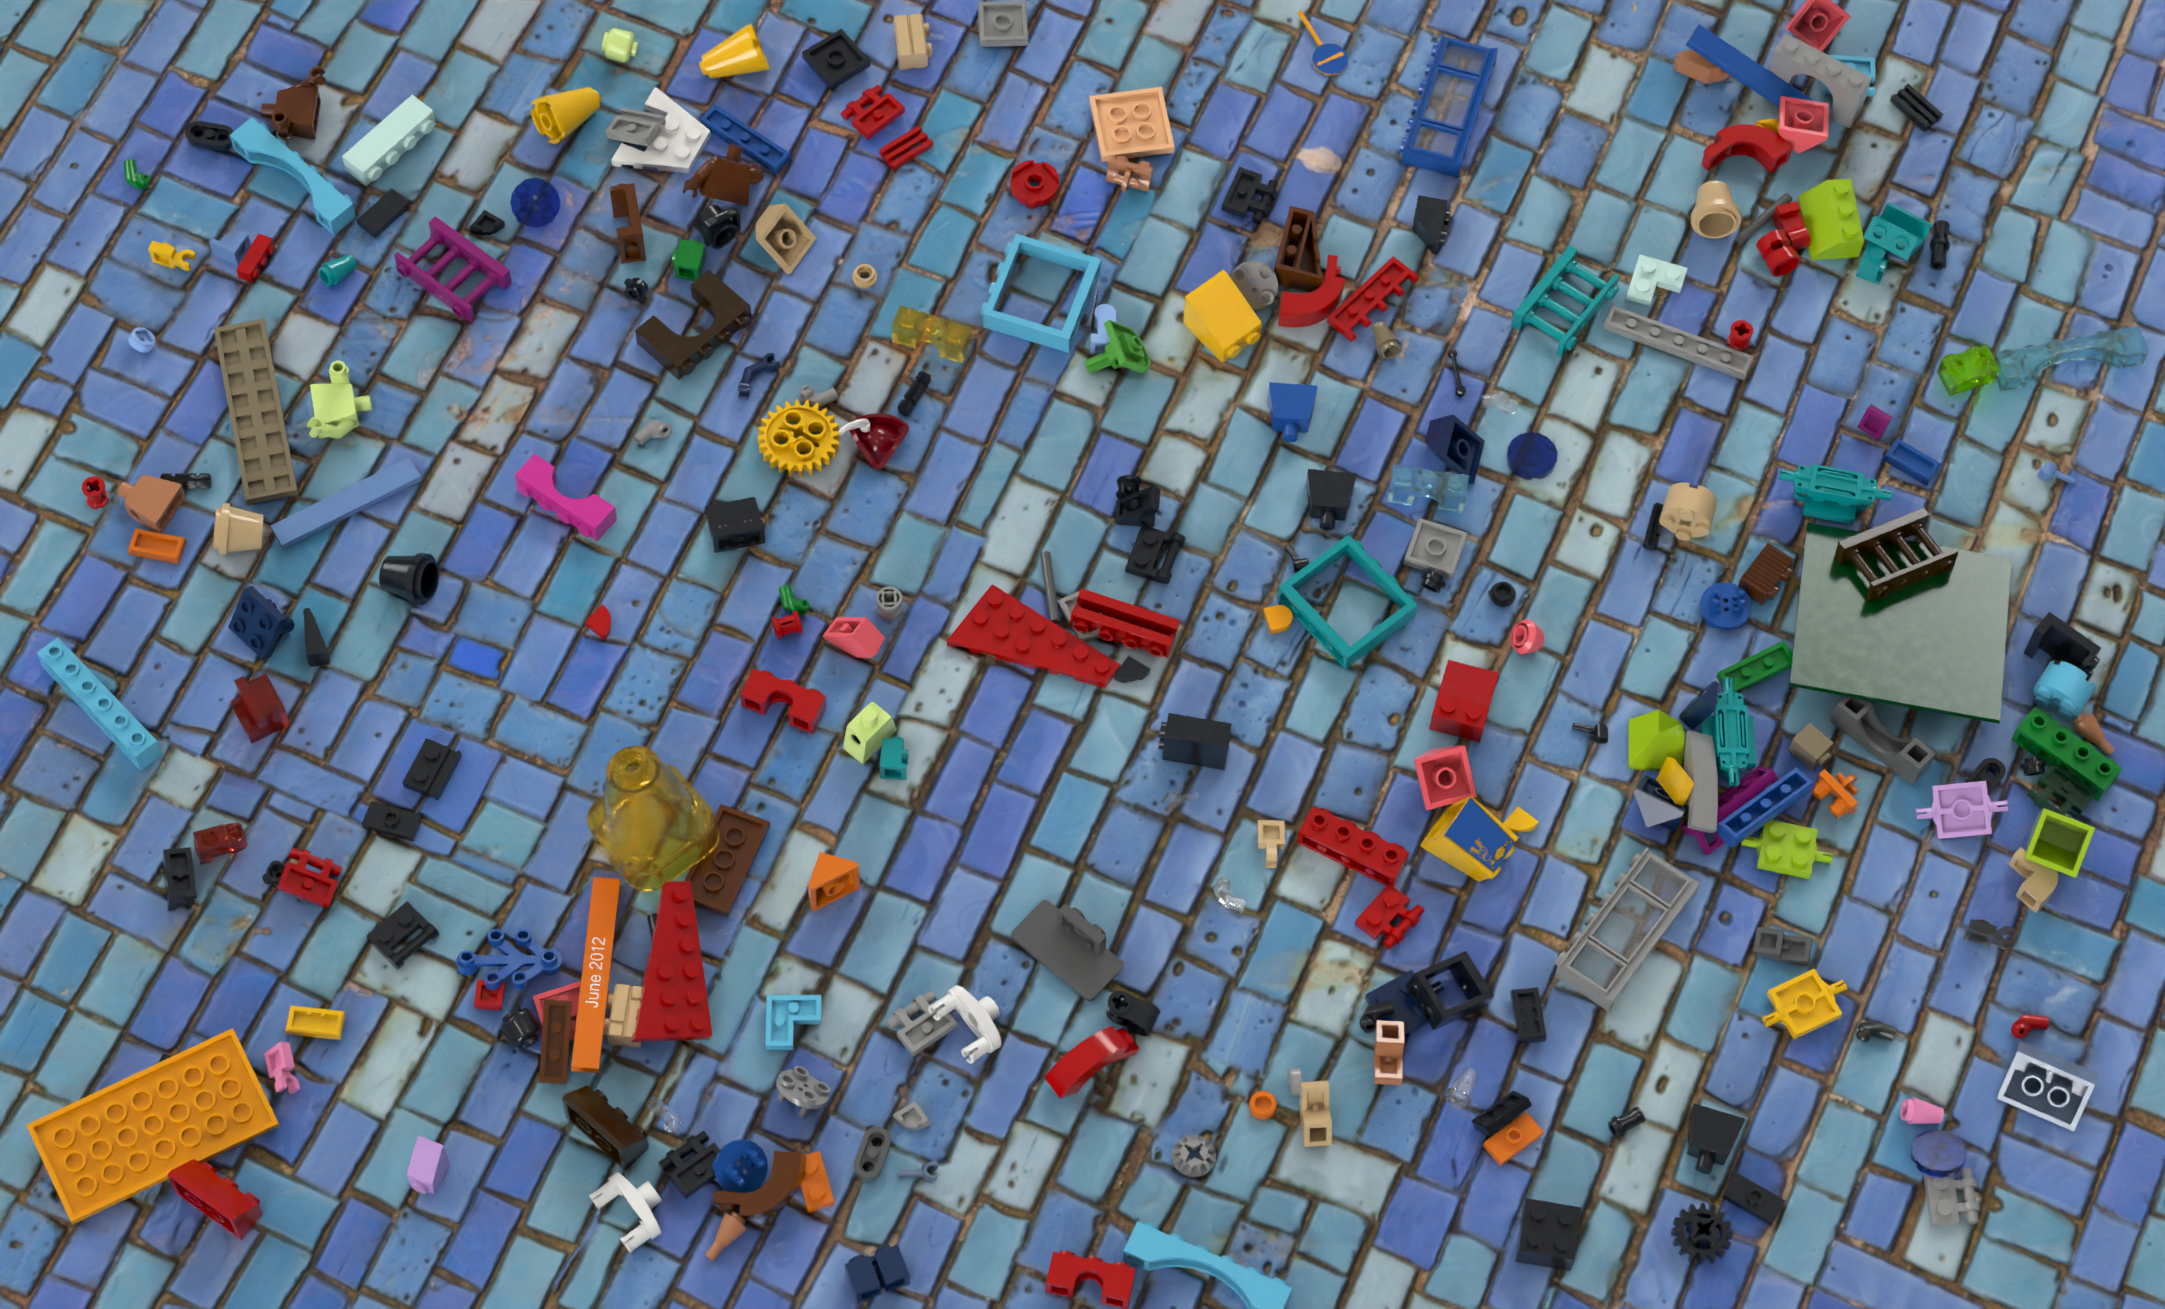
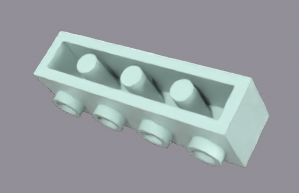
M411 95L342 156L345 170L362 184L368 186L372 181L377 180L390 165H394L401 155L407 150L412 149L419 139L434 129L436 125L434 111L414 95Z

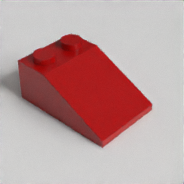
M1448 660L1429 729L1480 742L1499 673Z

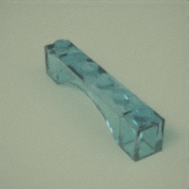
M2124 326L2114 331H2099L2084 337L2078 335L2068 340H2052L2046 344L2037 346L2027 345L2022 349L2012 351L2006 349L1996 353L1991 367L2000 391L2003 392L2025 387L2040 371L2064 361L2093 360L2119 369L2144 363L2149 349L2139 326Z

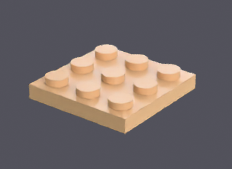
M1162 87L1089 96L1101 162L1109 161V158L1115 159L1117 155L1129 159L1174 153L1175 147Z

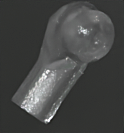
M657 1097L650 1098L646 1105L647 1108L666 1122L664 1127L668 1132L676 1133L679 1130V1126L682 1125L681 1116Z

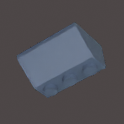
M2020 1041L1996 1098L2074 1132L2095 1087L2097 1073Z

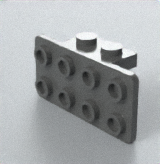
M1042 900L1011 932L1013 941L1086 1001H1093L1124 967L1123 961L1106 948V936L1103 929L1096 924H1090L1079 909L1071 908L1066 903L1058 909L1048 900Z

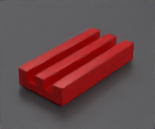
M917 126L879 149V155L894 171L931 149L933 141L928 139V135L922 132L920 126ZM920 142H923L921 145L911 150L912 147L919 144ZM900 154H904L903 156L899 157L898 159L892 161V159H894L895 157L899 156Z

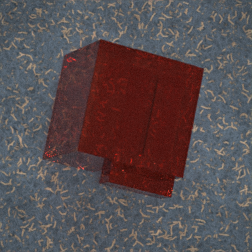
M267 674L261 675L249 682L246 681L244 676L234 680L240 697L232 700L231 704L251 744L290 726L285 707Z

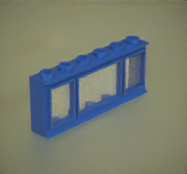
M1443 33L1440 41L1434 42L1431 56H1434V59L1427 63L1425 75H1428L1427 80L1421 81L1418 94H1421L1420 100L1415 99L1412 113L1415 116L1414 119L1409 118L1405 131L1409 133L1408 137L1402 138L1399 152L1403 153L1401 163L1459 177L1461 163L1466 155L1468 141L1471 139L1475 120L1478 118L1480 104L1484 99L1486 86L1490 81L1492 68L1496 63L1498 48H1487L1446 37Z

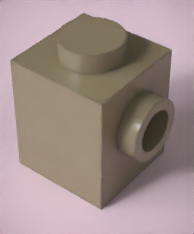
M1809 723L1792 739L1788 751L1813 771L1819 764L1824 766L1832 757L1830 751L1834 743Z

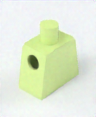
M870 702L847 725L843 749L861 764H864L882 746V738H890L897 731L892 717L876 703Z

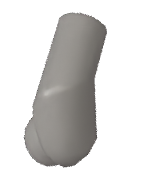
M804 386L799 391L800 399L803 403L806 400H809L810 406L819 403V408L838 399L834 388L821 394L813 392L810 386Z
M651 421L636 433L633 438L642 446L650 438L663 439L669 437L672 433V427L666 422Z

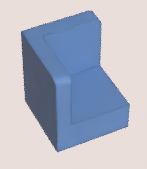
M240 230L235 237L225 234L220 241L212 238L209 242L214 256L236 266H239L251 246L248 234Z

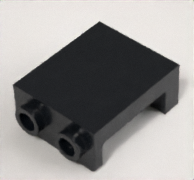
M2049 612L2034 629L2024 651V654L2032 659L2042 649L2057 661L2070 663L2084 671L2088 675L2086 678L2088 681L2100 661L2097 656L2101 647Z

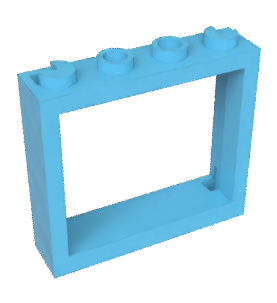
M1016 234L1013 242H1008L1006 246L1005 261L999 263L996 274L998 276L997 281L992 282L988 292V296H990L988 303L984 302L980 315L983 316V327L1069 353L1100 275L1101 259ZM1018 253L1085 272L1062 331L995 311Z

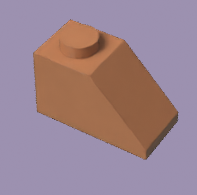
M1692 49L1676 54L1673 68L1678 73L1706 84L1722 82L1730 76Z

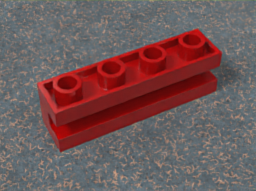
M1082 588L1080 589L1076 606L1074 605L1070 619V627L1074 626L1075 630L1087 633L1099 628L1098 635L1103 640H1114L1123 643L1128 648H1138L1148 651L1153 656H1163L1169 658L1180 624L1178 619Z

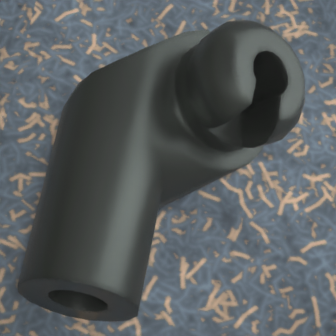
M1878 1020L1861 1023L1857 1027L1859 1030L1856 1033V1037L1863 1042H1868L1871 1035L1877 1034L1892 1041L1897 1029Z

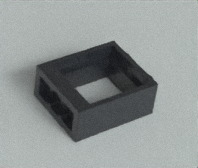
M1466 951L1416 972L1405 984L1410 996L1416 1001L1424 1019L1429 1022L1433 1030L1483 1009L1494 997ZM1450 970L1468 1001L1445 1010L1427 979Z

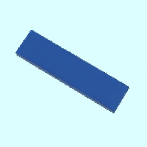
M715 104L699 120L711 133L726 143L742 146L743 154L775 175L792 159L791 153Z

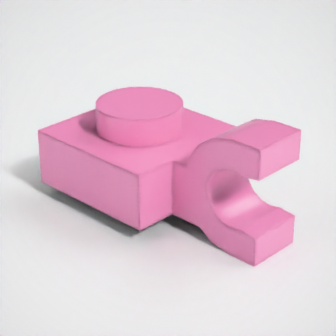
M280 1041L264 1053L269 1078L276 1080V1092H282L288 1087L289 1093L294 1094L300 1089V1085L296 1077L290 1074V1070L295 1067L290 1043Z

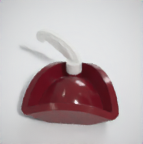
M876 413L862 416L844 425L839 430V434L842 435L849 430L855 443L872 467L881 469L909 431V426L895 416Z

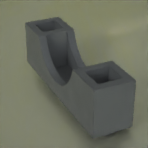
M1845 696L1836 705L1830 719L1833 724L1911 785H1914L1929 770L1936 753L1917 738L1902 739L1889 732L1878 720L1874 706L1868 700Z

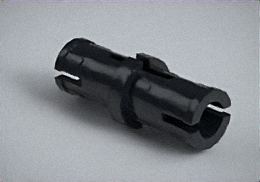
M1938 220L1937 223L1934 222L1933 238L1930 241L1932 252L1930 267L1934 270H1943V268H1946V254L1950 248V242L1948 241L1950 224L1947 221Z

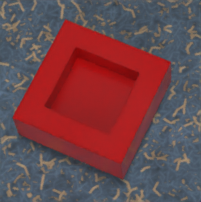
M477 979L474 1000L475 1009L502 1010L505 981L501 983L498 989L490 990L486 988L484 980Z

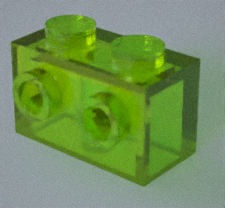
M1986 344L1980 347H1970L1965 352L1956 355L1953 353L1946 355L1941 359L1937 374L1949 396H1953L1995 382L2000 368Z

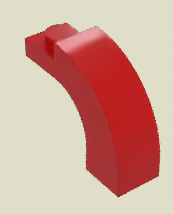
M1749 124L1733 125L1717 132L1714 143L1710 144L1703 152L1704 156L1701 165L1709 171L1729 157L1744 155L1754 158L1769 173H1772L1789 161L1793 147L1780 135L1767 128Z
M1328 255L1325 279L1316 290L1303 294L1282 291L1278 326L1293 328L1311 326L1323 321L1336 310L1342 299L1345 278H1340L1342 266H1337L1338 256Z
M1111 1026L1093 1034L1071 1049L1050 1069L1044 1078L1059 1098L1078 1093L1084 1084L1103 1067L1117 1060L1134 1056L1140 1048L1124 1028L1116 1030Z

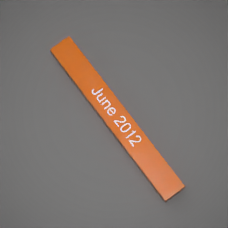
M593 877L571 1064L572 1072L599 1073L620 879Z

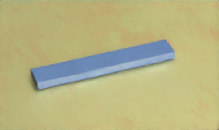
M408 457L270 527L281 547L285 549L422 481V478Z

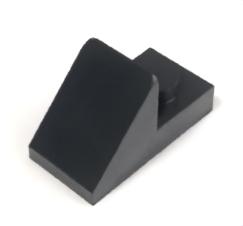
M1153 485L1116 501L1114 523L1118 525L1154 527L1155 513L1159 512L1161 489Z

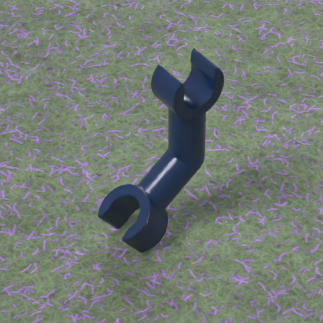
M774 353L766 354L763 361L744 369L738 386L739 398H749L753 375L765 370L775 372L779 369V362L768 363L774 360Z

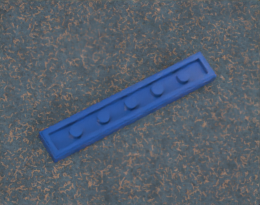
M1700 24L1686 43V46L1778 108L1780 96L1813 101Z

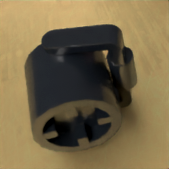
M712 205L704 209L697 216L694 227L703 236L706 246L711 245L714 249H719L730 243L736 236L737 231L741 230L740 212L734 207L722 210L718 205Z

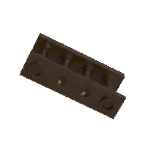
M1925 508L1838 542L1834 559L1839 565L1849 561L1857 566L1870 583L1865 597L1868 602L1877 598L1882 599L1889 593L1938 573H1946L1955 566L1959 553L1958 549L1954 548L1943 553L1925 530L1930 516ZM1917 536L1933 557L1922 561L1905 538ZM1896 544L1912 566L1900 570L1883 547ZM1868 553H1875L1890 575L1879 579L1862 556Z

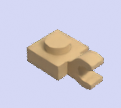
M1258 820L1257 845L1258 849H1266L1265 868H1276L1277 849L1285 848V821Z

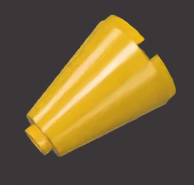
M752 24L746 25L701 56L703 61L699 62L703 75H709L710 79L770 69L754 26Z
M590 87L541 96L532 101L534 109L531 110V116L541 136L546 134L550 138L548 140L549 143L557 144L562 142L600 108L601 97L596 90Z

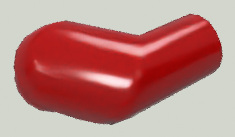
M2023 1014L2012 1024L2011 1033L2016 1038H2024L2032 1029L2047 1030L2049 1017Z

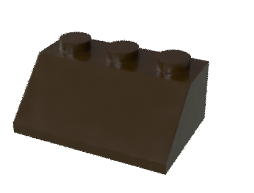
M587 1085L562 1097L566 1118L625 1171L649 1148L646 1131L638 1124L633 1126L627 1120L628 1116L619 1107L614 1109L608 1104V1098L600 1090L594 1091Z

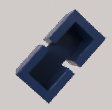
M890 1245L882 1246L871 1257L869 1255H858L851 1258L849 1263L845 1264V1273L857 1303L881 1295L879 1289L881 1285L873 1268L875 1266L886 1293L910 1284V1274L898 1245L892 1247Z

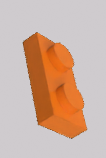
M820 1151L805 1155V1170L800 1187L807 1211L812 1212L834 1206L835 1201Z

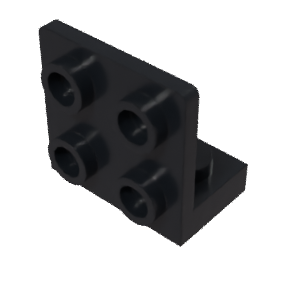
M755 497L705 507L715 553L766 543L763 520L760 519Z

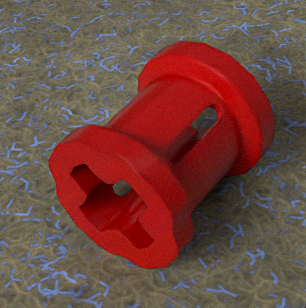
M1745 320L1735 321L1730 328L1731 334L1727 338V345L1732 349L1742 352L1749 347V339L1753 334V327Z
M91 476L83 481L82 491L86 496L88 506L93 509L105 507L109 502L108 492L105 490L104 481L97 476Z
M793 611L792 615L782 618H771L777 640L782 639V636L795 632L798 634L803 633L797 611Z

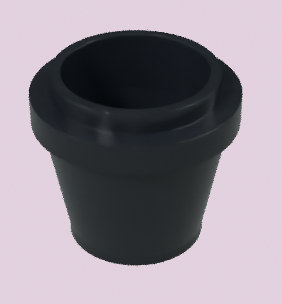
M418 553L417 555L387 556L379 572L380 587L383 590L408 599L412 604L424 605L434 596L439 583L438 564L435 558L427 553Z

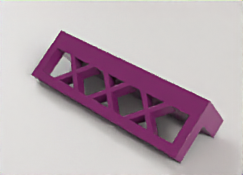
M1758 766L1739 780V786L1734 787L1733 785L1719 795L1717 824L1746 804L1747 801L1753 799L1755 795L1764 791L1767 786L1778 781L1774 770ZM1688 819L1680 825L1684 834L1695 836L1703 854L1709 855L1724 843L1717 830L1714 840L1708 844L1704 837L1706 832L1688 828Z

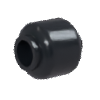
M517 1007L502 1018L504 1023L501 1025V1031L513 1047L517 1048L524 1045L527 1049L539 1040L537 1035L542 1030V1025L530 1009Z

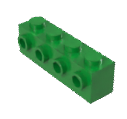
M2036 707L2032 709L2017 727L2011 739L2033 756H2038L2040 760L2046 761L2047 766L2098 802L2113 785L2122 770L2113 759L2099 753L2092 744L2082 741L2074 735L2072 730L2061 726L2047 712L2040 711Z

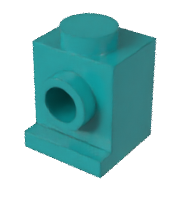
M1869 241L1856 277L1879 285L1889 260L1885 257L1887 250Z
M882 738L880 778L907 780L909 750L904 749L903 738Z

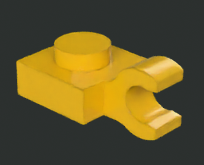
M152 241L148 248L152 262L176 269L178 266L182 270L190 271V263L185 262V260H196L194 251L185 249L181 252H176L175 247L165 242Z

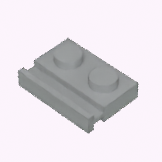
M622 108V113L614 118L605 130L608 139L649 147L660 132V126L665 125L666 121L663 115Z

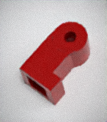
M1797 201L1776 206L1772 218L1776 229L1784 230L1795 251L1808 248L1811 244L1810 235L1799 213L1800 207Z

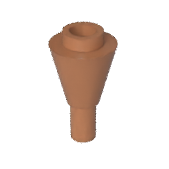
M2084 712L2073 721L2076 725L2073 730L2093 744H2096L2106 756L2115 750L2104 738L2105 735L2093 712L2090 715Z
M732 1212L731 1215L725 1213L715 1236V1241L705 1256L714 1262L724 1247L726 1248L747 1230L744 1226L746 1220L735 1212Z

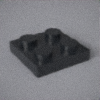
M842 28L802 52V58L830 90L870 67V60Z

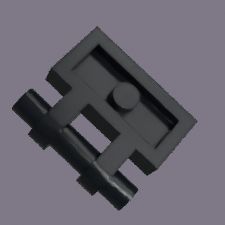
M1239 167L1223 201L1221 211L1245 218L1247 212L1250 211L1254 213L1252 222L1260 224L1269 212L1268 206L1270 201L1274 200L1277 194L1276 188L1278 183L1275 180H1269L1267 185L1262 184V174ZM1255 194L1262 196L1260 202L1253 200Z
M705 1131L696 1136L691 1135L686 1139L684 1145L675 1151L673 1149L665 1154L666 1157L658 1162L663 1171L672 1166L676 1168V1170L669 1174V1179L685 1199L716 1178L712 1163L720 1149L715 1143L706 1149L702 1146L710 1140ZM691 1152L696 1153V1156L689 1161L683 1162L682 1159Z

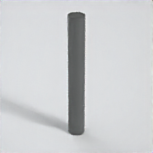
M1785 193L1736 235L1737 242L1740 244L1744 243L1773 217L1776 206L1790 203L1792 197Z
M1044 551L1040 553L1049 620L1058 624L1060 623L1051 555L1050 552Z

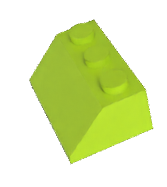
M1826 180L1798 195L1801 217L1811 240L1810 247H1808L1810 260L1859 257L1864 238L1852 180Z

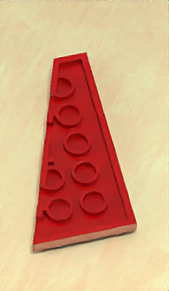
M993 584L947 639L948 646L956 648L957 645L968 648L970 652L977 654L983 652L994 655L999 660L1033 669L1038 667L1049 670L1051 674H1064L1074 677L1077 681L1103 688L1107 687L1120 668V664Z

